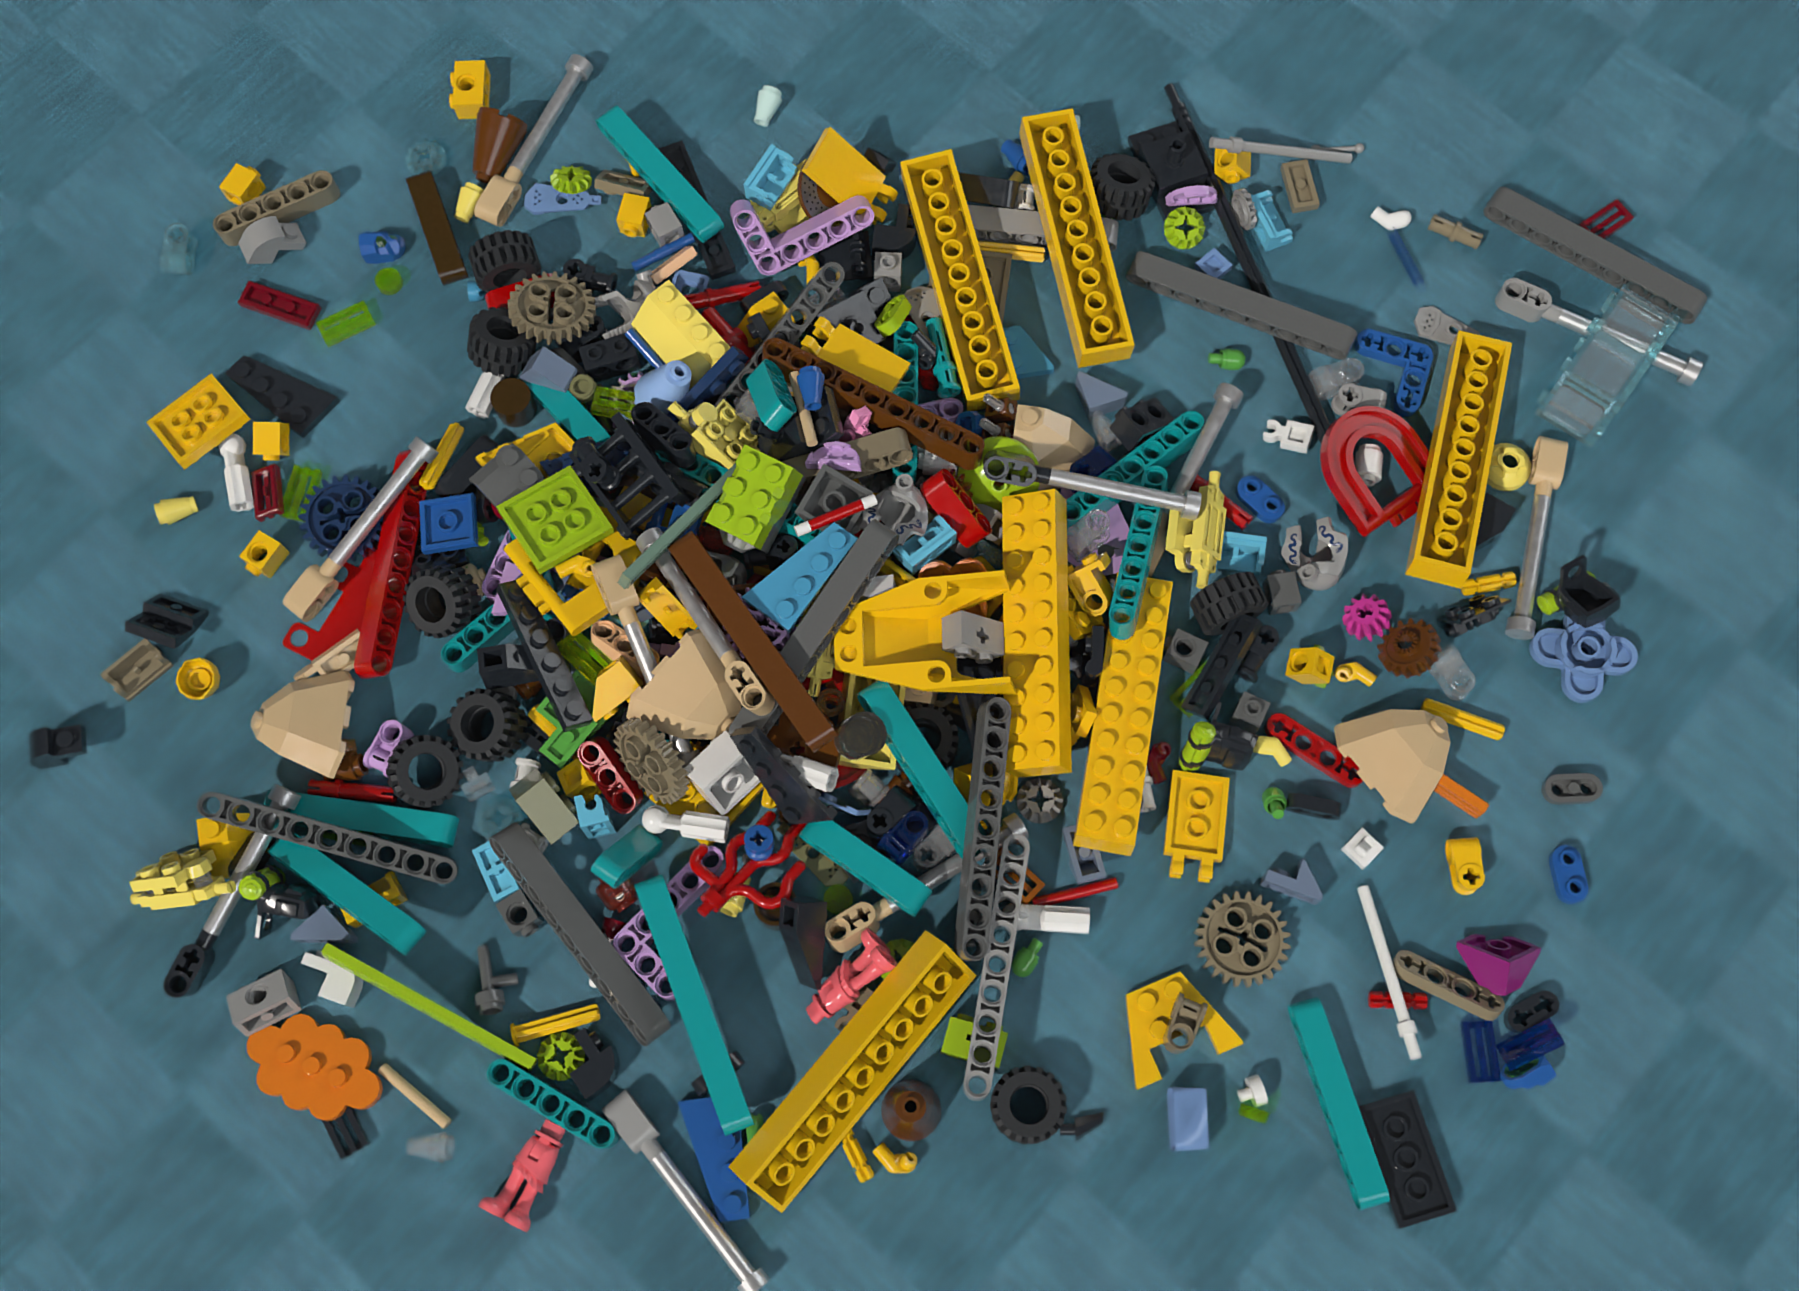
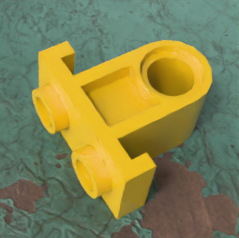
M1094 552L1081 560L1082 564L1073 567L1072 564L1068 565V585L1083 611L1090 616H1099L1107 610L1113 598V590L1102 572L1111 563V559L1107 552L1100 555ZM1091 595H1099L1103 603L1095 602Z

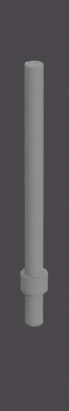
M1232 136L1229 139L1211 137L1209 140L1210 148L1226 149L1229 153L1239 154L1243 151L1348 164L1352 161V154L1345 152L1243 141L1241 137Z

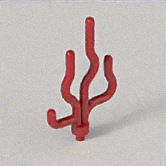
M767 811L755 825L769 827L775 820L776 814L773 811ZM807 823L791 825L783 836L782 846L779 851L763 861L749 860L737 874V851L739 847L745 844L744 834L746 831L737 834L728 843L725 852L726 868L719 877L701 864V860L707 854L709 848L704 843L698 845L690 856L689 864L691 870L710 885L700 897L703 903L697 909L699 914L706 917L711 911L718 913L729 899L738 895L747 897L764 909L779 908L781 898H789L791 896L793 883L805 870L806 864L804 861H797L788 870L781 881L780 892L775 897H766L755 888L744 884V882L759 867L773 866L785 861L793 851L795 838Z

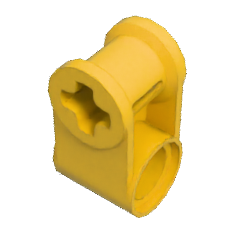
M1477 837L1446 839L1445 854L1449 864L1453 889L1461 895H1471L1485 881L1480 841ZM1465 875H1466L1467 879H1472V880H1473V883H1472L1471 885H1470L1469 880H1464V879H1463V877H1464Z

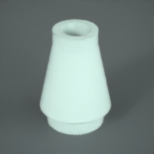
M765 85L762 90H759L754 118L756 124L764 127L769 125L771 118L782 102V92L777 88Z

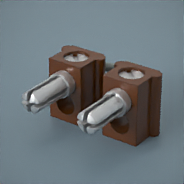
M986 393L983 396V401L986 402L985 418H982L979 426L983 428L982 439L995 436L1013 438L1018 406L1017 401H1013L1010 398L998 400L990 393Z

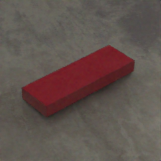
M250 280L238 300V304L241 307L310 331L322 310L321 306L317 303Z

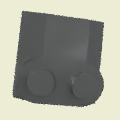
M511 443L501 447L496 456L470 477L469 481L477 486L497 509V505L543 481L545 477L525 453Z
M823 464L796 509L795 514L804 521H808L869 496L873 492ZM862 511L838 520L835 523L850 533ZM831 524L821 527L818 530L824 531Z

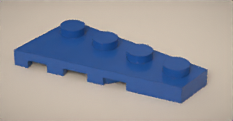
M711 1097L678 1101L719 1222L751 1218L748 1186L728 1167L744 1148L742 1130L725 1136Z

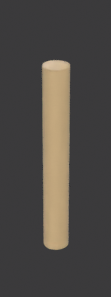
M793 371L789 374L806 444L809 447H813L818 444L810 410L804 407V400L797 382L799 372Z
M385 1063L380 1067L378 1073L440 1127L446 1129L450 1125L452 1119L391 1066Z

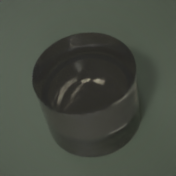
M867 711L858 712L842 720L837 725L835 731L839 736L834 738L836 749L843 757L850 760H861L876 754L883 748L887 738L886 727L883 721L874 713Z

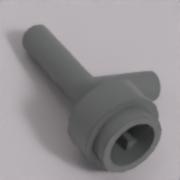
M482 945L477 947L482 991L474 996L475 1008L479 1010V1014L487 1016L502 1012L505 1005L504 991L494 988L517 985L518 978L517 973L493 976L489 946Z

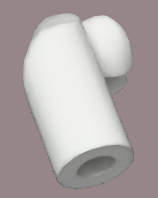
M1379 206L1370 216L1387 230L1404 228L1409 225L1412 219L1411 213L1407 210L1389 214Z

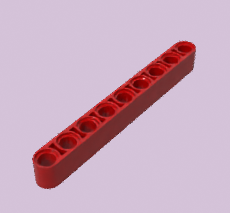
M408 449L397 455L393 474L412 450ZM426 461L384 514L354 661L355 673L362 679L387 675L392 668L405 603L403 601V595L406 594L404 588L409 582L420 526L419 501L425 500L427 491L419 484V480L429 464Z

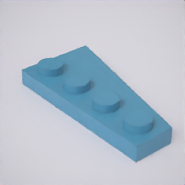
M835 522L832 523L741 597L742 600L789 633L838 569L858 538Z

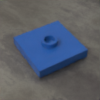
M474 493L419 501L421 551L424 555L478 547L477 509Z

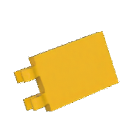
M832 127L824 129L802 169L808 177L839 204L857 195L867 198L874 212L873 225L877 221L882 223L887 216L885 210L872 204L875 196L883 204H887L888 200L894 202L898 195L896 189L883 183L886 176ZM861 208L855 214H863L866 209Z
M822 316L815 322L814 326L816 328L812 334L817 338L827 341L825 345L821 347L809 335H806L801 342V349L891 393L894 392L911 364L842 324H839L835 329L830 321Z
M1172 770L1163 855L1171 856L1170 878L1181 879L1184 870V858L1200 860L1198 882L1210 883L1213 875V862L1221 863L1223 859L1230 778Z

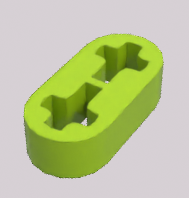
M901 294L891 299L875 321L874 325L883 337L897 331L909 314L912 305L906 296Z

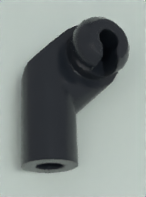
M918 328L912 333L910 339L919 347V367L922 370H929L935 363L936 346Z

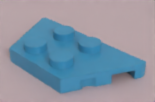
M1021 325L1003 328L1017 379L1054 373L1053 364ZM955 373L957 383L959 384L957 373Z

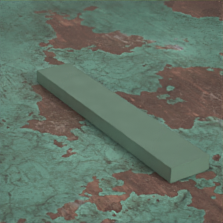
M736 463L622 573L617 582L621 587L628 589L668 550L670 545L676 542L720 499L723 493L722 487L727 477L732 476Z

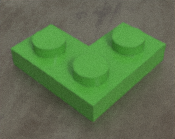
M547 696L535 709L557 727L539 751L561 769L575 755L580 745L600 725L592 720L588 726L564 732Z

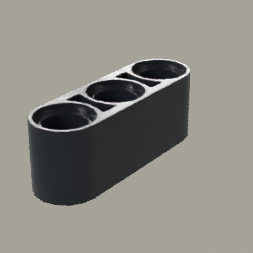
M958 172L966 201L1016 209L1020 182Z
M649 402L638 403L632 408L631 416L634 425L651 447L679 468H688L696 462L697 456L692 436Z
M487 434L479 437L437 482L435 493L440 497L474 493L475 495L477 486L471 483L469 478L482 468L475 457L483 452L487 453L494 450L500 445Z

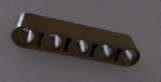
M431 170L406 178L443 286L469 278Z

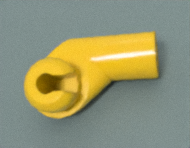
M814 255L797 262L800 267L806 266L807 284L819 270V263Z
M1358 662L1341 664L1335 669L1334 674L1340 682L1358 679L1368 687L1378 677Z
M884 1142L872 1152L888 1172L892 1174L909 1173L916 1168L918 1162L916 1155L912 1152L893 1154Z

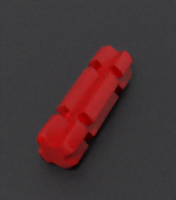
M1371 991L1368 993L1367 999L1370 1008H1381L1384 1006L1387 1009H1394L1389 992L1386 991L1383 994L1382 991ZM1402 992L1407 1009L1411 1007L1419 1010L1427 1008L1428 997L1426 993L1415 992L1411 995L1410 992Z

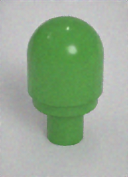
M1225 348L1224 350L1221 349L1219 353L1208 354V363L1218 364L1219 368H1223V370H1239L1246 362L1245 354L1239 349Z
M1278 787L1265 789L1262 793L1264 809L1273 815L1275 819H1281L1287 806L1283 791Z
M1033 938L1027 948L1022 947L1021 950L1017 951L1011 962L1012 972L1016 976L1027 977L1033 972L1039 963L1040 957L1037 956V953L1043 946V943Z

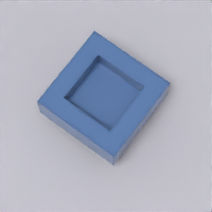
M1215 248L1198 260L1194 266L1196 271L1221 279L1232 268V264Z

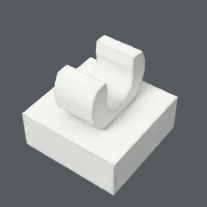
M1362 827L1341 850L1363 870L1384 847Z

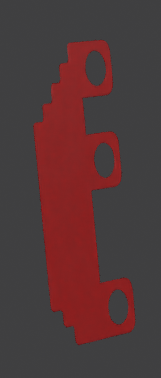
M375 541L373 543L376 551H372L369 548L366 549V552H368L367 557L363 559L359 567L348 562L343 565L348 570V576L344 581L338 582L337 588L343 591L319 632L302 623H294L283 639L284 647L312 661L356 629L361 632L379 542ZM297 630H304L308 634L306 644L300 647L292 645L290 641L292 633Z

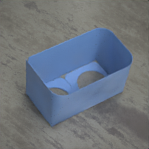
M1168 1088L1170 1150H1175L1171 1152L1209 1149L1206 1089Z

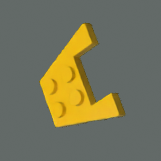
M555 422L526 434L518 440L502 444L487 453L483 452L475 458L483 467L496 456L501 447L513 443L525 453L546 479L548 476L541 468L539 462L562 457V454L572 451V446L575 442Z
M1177 972L1125 995L1136 1090L1162 1079L1150 1049L1163 1044V1036L1179 992L1184 994V998L1202 1004L1204 1002L1208 1004L1200 1027L1204 1026L1217 1055L1244 1044L1237 1033L1181 972ZM1174 1031L1172 1032L1171 1038L1173 1040L1177 1037L1182 1036L1183 1034L1181 1032Z

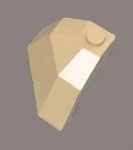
M1018 404L1013 439L1025 444L1034 453L1040 466L1074 473H1083L1091 467L1095 440L1073 419L1047 408ZM1040 483L1038 491L1059 490L1061 487Z
M698 628L687 632L679 640L681 645L671 658L666 655L651 673L654 677L648 684L642 688L638 686L631 694L626 715L628 719L633 718L635 720L640 718L642 722L647 720L650 727L655 725L658 731L681 739L713 740L725 730L729 733L730 725L742 709L741 702L725 680L726 668Z
M342 670L288 683L263 702L259 712L255 711L250 726L256 739L277 754L334 779L346 748V742L341 740L342 729L349 727L351 707L346 706L351 693L354 691L355 684L351 674L348 671Z
M1389 709L1337 724L1334 727L1339 752L1344 758L1349 757L1360 768L1356 773L1370 790L1374 787L1384 798L1382 805L1389 814L1408 823H1414L1444 773L1451 743L1446 721L1440 716H1435L1425 710Z

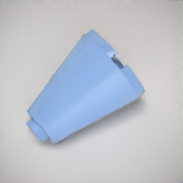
M674 360L644 374L634 387L635 405L641 402H649L667 415L670 411L667 408L675 400L678 403L689 392L692 374L688 365L682 361Z

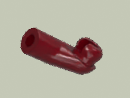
M1167 742L1154 744L1148 753L1147 768L1150 776L1153 778L1154 785L1167 780L1162 768L1164 761L1171 753V747Z

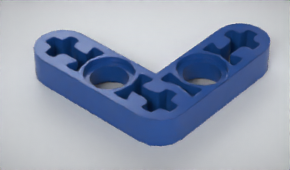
M1372 329L1362 330L1354 343L1355 350L1360 355L1403 367L1393 408L1401 417H1412L1417 412L1422 401L1433 360L1432 349L1425 344ZM1365 339L1370 340V347L1365 346ZM1382 342L1384 344L1379 351L1377 349L1380 346L1379 343ZM1396 345L1400 349V354H1389L1387 346ZM1410 350L1408 353V357L1404 358L1406 351ZM1417 353L1422 354V362L1417 360ZM1409 375L1417 376L1420 380V385H1410L1406 377ZM1412 394L1409 402L1411 406L1409 408L1404 407V400L1407 395Z

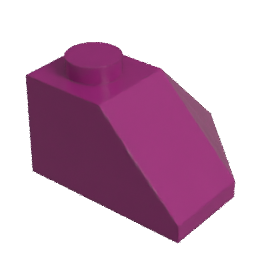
M1472 934L1457 941L1456 944L1457 950L1478 985L1489 989L1491 993L1499 996H1506L1521 988L1541 952V947L1515 937L1502 936V940L1486 941L1485 935Z

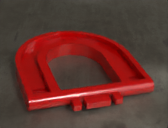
M1377 406L1357 407L1337 418L1327 429L1321 443V468L1329 489L1362 536H1367L1388 520L1395 528L1417 513L1429 451L1415 430L1396 413ZM1361 438H1372L1383 443L1390 450L1413 484V487L1383 508H1381L1364 483L1354 465V447Z

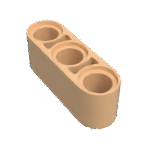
M598 620L591 626L592 652L608 664L622 655L643 680L642 685L646 686L647 683L625 630L609 620ZM651 648L656 662L659 664V654Z

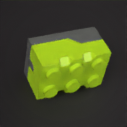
M744 444L735 462L736 468L732 476L727 477L722 487L723 493L719 501L714 503L705 522L720 530L723 544L740 553L757 548L768 554L806 477L793 467Z

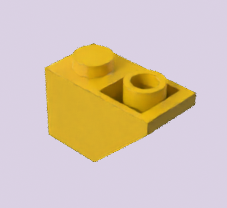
M622 655L598 673L592 714L595 722L602 717L605 720L609 719L619 710L617 708L619 704L625 700L629 703L631 694L638 686L642 687L643 680Z

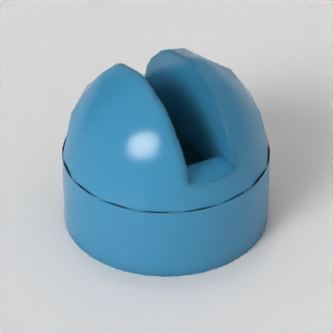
M476 280L467 282L469 302L483 300L487 293L479 289Z

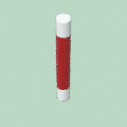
M871 494L794 526L796 535L798 537L875 506L878 504L874 494Z

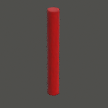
M1116 877L1034 897L1031 901L1032 905H1054L1117 889L1118 883Z

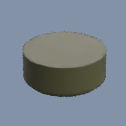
M586 374L575 376L569 386V392L580 403L593 400L598 391L596 382Z

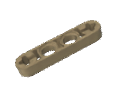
M1401 950L1392 960L1399 979L1484 1020L1493 1021L1497 1019L1505 1008V1003L1501 996L1495 995L1489 989L1413 952ZM1427 974L1437 977L1440 983L1432 982ZM1455 987L1464 990L1467 994V997L1458 994L1455 990Z

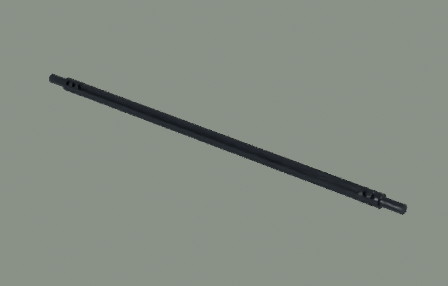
M1167 84L1164 90L1172 105L1171 112L1180 131L1189 130L1208 171L1206 186L1217 190L1215 209L1252 291L1273 298L1218 176L1214 173L1213 164L1185 103L1181 102L1174 84ZM1273 336L1310 421L1314 426L1318 439L1322 443L1330 423L1295 345Z

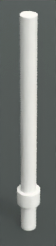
M1369 886L1358 887L1359 897L1399 1022L1396 1025L1399 1036L1404 1038L1410 1060L1420 1059L1422 1054L1415 1035L1418 1031L1414 1020L1410 1019Z

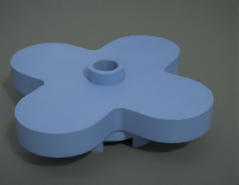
M1564 615L1563 629H1542L1534 635L1529 644L1530 654L1538 664L1561 670L1562 690L1570 700L1577 703L1590 702L1601 693L1604 675H1624L1634 668L1638 660V653L1633 643L1626 638L1609 635L1605 630V620L1584 628Z

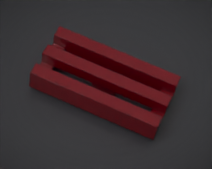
M1615 199L1578 225L1596 234L1621 216H1624L1623 219L1598 235L1603 239H1607L1629 224L1634 216L1618 199ZM1613 209H1618L1616 213L1591 230L1587 228Z
M274 463L251 472L255 519L263 522L266 521L265 517L274 518L275 513L279 515L284 514L280 467ZM262 475H263V478H264V486H263V487H262ZM263 495H265L266 509L264 508V497H263Z

